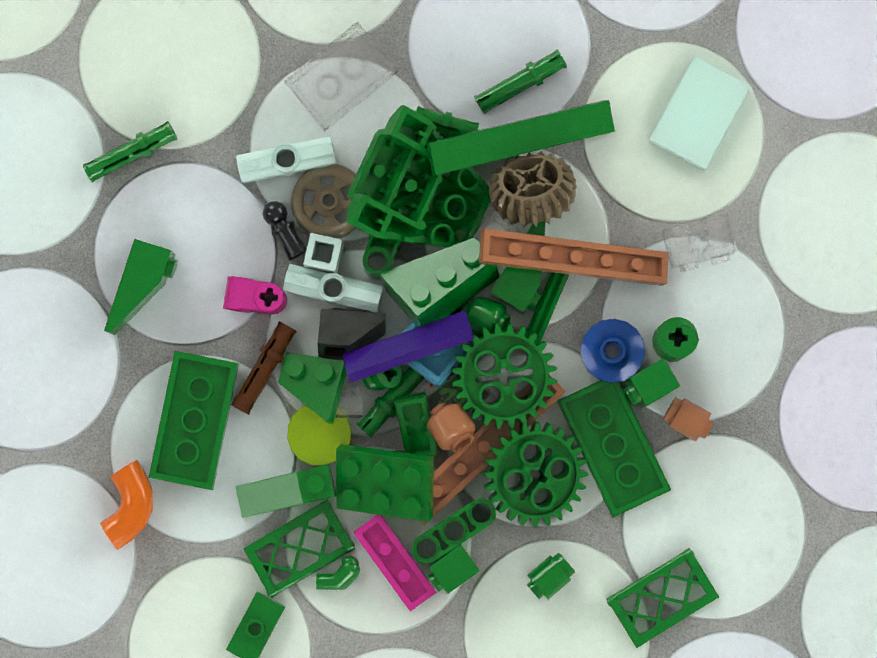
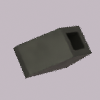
M343 308L321 309L317 342L318 357L344 360V353L375 343L385 335L386 313H374L365 310L362 312L346 311Z

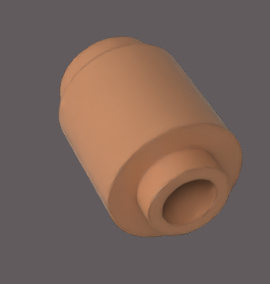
M677 397L674 398L663 420L669 423V427L694 441H697L699 436L705 439L714 423L709 420L710 412L685 398L680 400Z

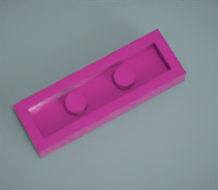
M376 515L353 532L410 612L437 593L381 515Z

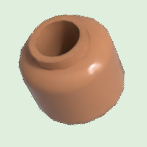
M443 402L432 409V416L427 423V428L441 449L457 452L467 447L473 441L475 423L467 411L463 410L462 405L458 403L448 405L447 402Z

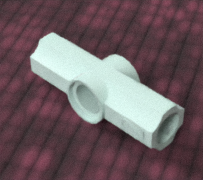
M331 136L295 144L282 143L275 148L236 156L242 184L278 176H293L297 172L336 165ZM284 153H291L295 156L294 163L289 167H281L278 164L279 157Z
M289 264L283 287L284 292L325 301L333 305L338 304L377 313L379 310L384 286L342 277L337 273H326ZM331 281H338L342 284V291L336 297H329L325 294L326 284Z

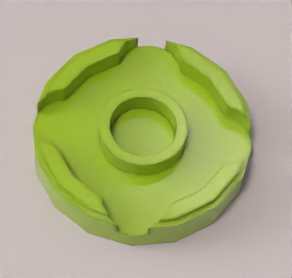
M304 405L293 414L290 420L287 440L291 451L301 461L316 466L329 465L336 462V449L340 444H350L352 429L347 416L339 408H337L334 423L329 424Z

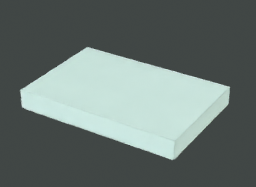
M694 56L653 131L649 142L705 171L751 86Z

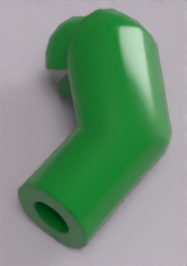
M352 556L342 559V566L334 574H317L316 589L344 590L348 588L359 576L358 560Z

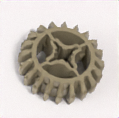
M542 151L537 155H532L529 152L527 156H515L513 161L505 159L504 166L496 167V173L491 175L489 196L492 207L502 220L508 219L511 225L520 222L523 228L528 223H533L537 228L539 222L545 221L550 224L551 218L561 219L562 212L570 211L571 203L575 202L576 179L570 165H567L563 158L557 159L554 153L545 156Z

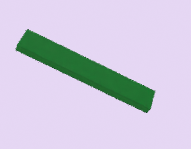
M602 100L428 142L426 145L432 174L440 175L615 132L610 102L609 100Z

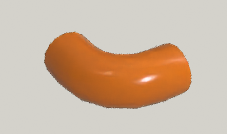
M138 460L126 465L110 477L119 491L121 504L119 509L113 515L100 522V525L117 550L131 542L146 527L153 510V490Z

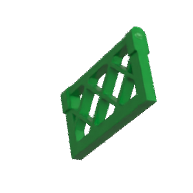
M325 500L243 548L264 585L268 596L273 598L328 564L355 550V544L350 540L328 500ZM324 512L328 519L326 530L308 526V522ZM331 526H332L333 530L335 531V533L330 532ZM298 527L303 528L298 547L280 542L282 536ZM307 529L325 533L320 553L302 548ZM328 536L338 537L343 546L328 555L324 554ZM270 543L275 544L270 563L261 561L257 551ZM279 545L297 550L292 569L274 564ZM301 551L319 556L318 561L301 571L296 570ZM264 565L269 566L268 572ZM273 568L291 572L289 578L277 585L274 584L270 577Z
M688 548L606 599L607 604L613 609L633 644L638 648L719 598V595L695 558L694 552ZM685 561L691 569L689 578L670 574L673 568ZM660 576H665L661 595L643 591L644 586ZM669 577L688 582L683 601L665 597ZM691 584L701 585L706 594L691 603L687 602ZM633 593H638L634 612L625 611L620 601ZM642 595L660 599L656 618L637 614ZM664 600L682 604L680 610L664 620L660 619ZM636 617L655 621L654 626L639 635L634 627Z

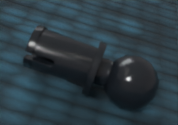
M271 201L266 204L262 213L263 218L267 224L276 227L272 235L273 237L277 236L289 261L304 254L307 249L296 233L294 221L287 223L288 212L283 203Z

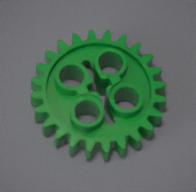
M509 322L505 331L501 330L498 323L494 324V332L489 333L483 326V337L478 338L473 334L474 339L471 346L465 343L461 344L462 348L466 351L465 355L455 354L454 356L461 363V366L452 367L451 371L460 375V378L451 381L453 386L462 388L455 394V397L457 399L466 397L467 400L462 405L463 410L473 407L471 417L474 420L483 414V424L485 426L490 423L491 419H495L497 429L501 428L503 420H507L511 429L514 428L515 419L517 418L523 424H527L526 414L530 413L533 417L537 418L538 414L535 409L537 405L542 408L548 407L542 400L543 397L554 396V393L547 389L548 385L557 384L556 379L549 377V373L556 371L557 367L555 365H547V362L554 355L552 353H542L547 346L545 341L534 344L537 338L535 332L525 337L526 327L521 326L516 333L514 332L513 324ZM515 349H523L526 352L525 362L521 365L510 363V354ZM483 354H491L494 357V364L488 370H481L477 366V360ZM501 368H506L509 373L526 369L533 370V373L530 375L507 377V383H502L499 378L483 382L475 381L476 377L500 375ZM527 381L530 383L531 390L527 396H515L514 388L518 382ZM488 386H495L499 390V395L493 402H486L482 399V392Z
M533 421L529 430L528 426L521 422L520 432L517 433L509 427L508 433L510 437L505 439L499 435L497 438L501 446L499 448L489 447L495 456L494 458H484V461L491 466V469L483 471L482 475L490 478L491 481L483 486L486 490H494L488 497L489 501L492 503L500 501L496 510L502 513L508 509L506 518L510 521L518 515V523L522 526L525 525L528 518L534 527L538 526L539 518H542L546 525H550L551 515L562 520L561 510L563 508L569 512L573 511L572 506L569 504L571 499L581 501V498L576 494V490L586 489V486L579 482V478L588 476V473L579 469V467L587 463V460L582 457H576L583 449L578 445L570 447L575 438L571 435L563 438L564 429L558 427L553 432V425L546 422L541 430L540 423ZM530 444H535V456L525 460L523 457L524 449ZM551 449L550 454L545 457L546 450ZM557 460H562V471L557 475H552L550 469L552 464ZM534 469L541 474L539 478L532 477L530 471ZM518 472L520 474L519 483L514 487H508V476ZM546 488V499L541 503H535L534 495L537 490ZM525 491V497L520 499V494Z

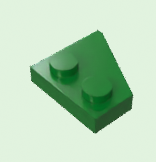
M286 352L278 383L327 423L333 424L347 375L345 362Z

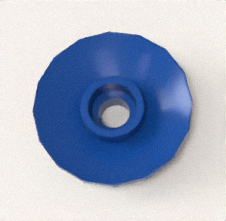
M618 319L602 320L591 326L583 337L580 349L582 362L588 372L598 380L609 383L622 382L634 376L642 366L645 356L644 341L638 330L628 322ZM608 347H615L618 350V355L615 358L607 356L606 349Z

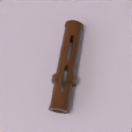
M281 321L278 322L266 346L262 345L260 349L262 353L231 405L248 415L250 414L277 364L283 362L285 358L283 354L296 334V330Z

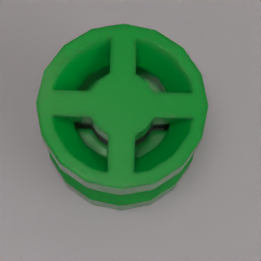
M401 366L386 370L384 373L380 372L363 378L362 381L372 391L394 388L400 383L402 378Z

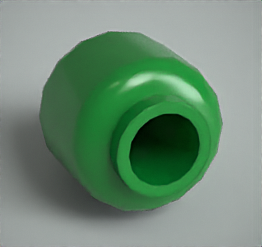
M479 296L471 304L466 303L462 311L467 313L473 334L479 338L483 337V326L489 333L494 332V324L498 323L501 330L505 331L508 322L510 323L511 316L507 314L504 304L486 297Z

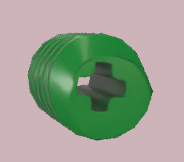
M673 317L664 321L654 331L652 345L656 354L668 362H678L692 354L699 342L695 326L689 320L681 317ZM673 333H676V339L681 340V343L677 346H674L673 340H669Z

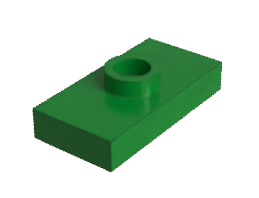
M426 392L395 397L394 403L404 451L410 454L437 456L436 441L427 428V423L431 416Z
M257 591L226 650L240 658H259L286 606Z

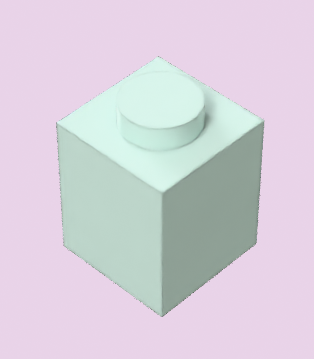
M310 233L303 263L305 268L338 274L344 248L343 240Z

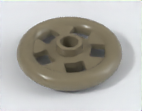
M336 164L307 170L301 175L293 188L291 196L292 212L299 226L309 234L314 233L332 238H341L354 231L356 228L347 224V220L340 224L335 219V216L339 215L344 208L348 209L351 199L346 201L340 189L348 185L351 186L356 174L347 167ZM333 176L334 186L326 185L321 187L320 178ZM306 190L316 192L313 197V205L304 203ZM328 195L335 198V203L332 206H325L323 204V199ZM315 212L327 217L323 226L311 220Z

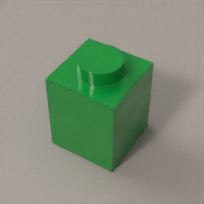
M460 544L429 566L432 573L428 575V578L438 592L444 588L446 593L449 594L480 572V570Z

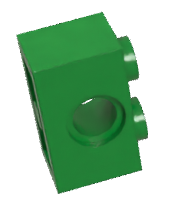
M662 358L624 381L627 387L623 390L633 406L638 404L640 409L679 388L680 384L665 359Z

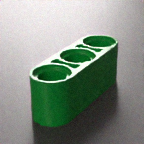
M487 499L473 500L422 533L413 542L412 553L414 557L422 563L436 561L494 522L496 517L494 505ZM479 503L486 504L491 511L489 519L485 522H477L472 517V509ZM451 521L459 522L464 529L463 535L457 540L449 539L444 532L445 526ZM430 539L435 543L436 552L432 557L425 558L418 553L417 546L421 540Z

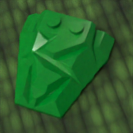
M401 105L389 118L385 129H379L374 134L348 190V198L351 199V203L347 209V224L374 238L450 247L474 238L491 201L489 196L490 188L473 167L433 175L426 143L443 138L438 134L436 125L430 119L405 105Z

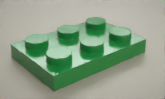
M340 444L336 449L337 509L429 522L433 517L434 457Z

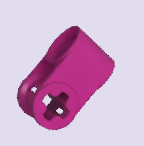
M227 277L223 309L273 315L282 312L286 308V293L276 284L243 277ZM271 291H273L278 300L273 301L269 307V304L264 301V297L270 296Z

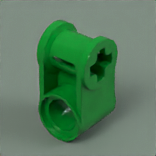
M369 235L368 244L362 259L365 273L373 279H381L379 273L392 268L403 241L374 238ZM376 255L384 257L386 265L380 270H373L368 265L371 257Z

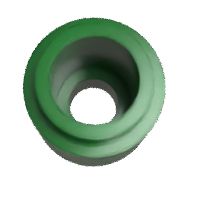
M558 552L554 557L551 555L527 575L531 581L526 585L538 599L545 596L549 600L571 581L570 577L575 573V570Z

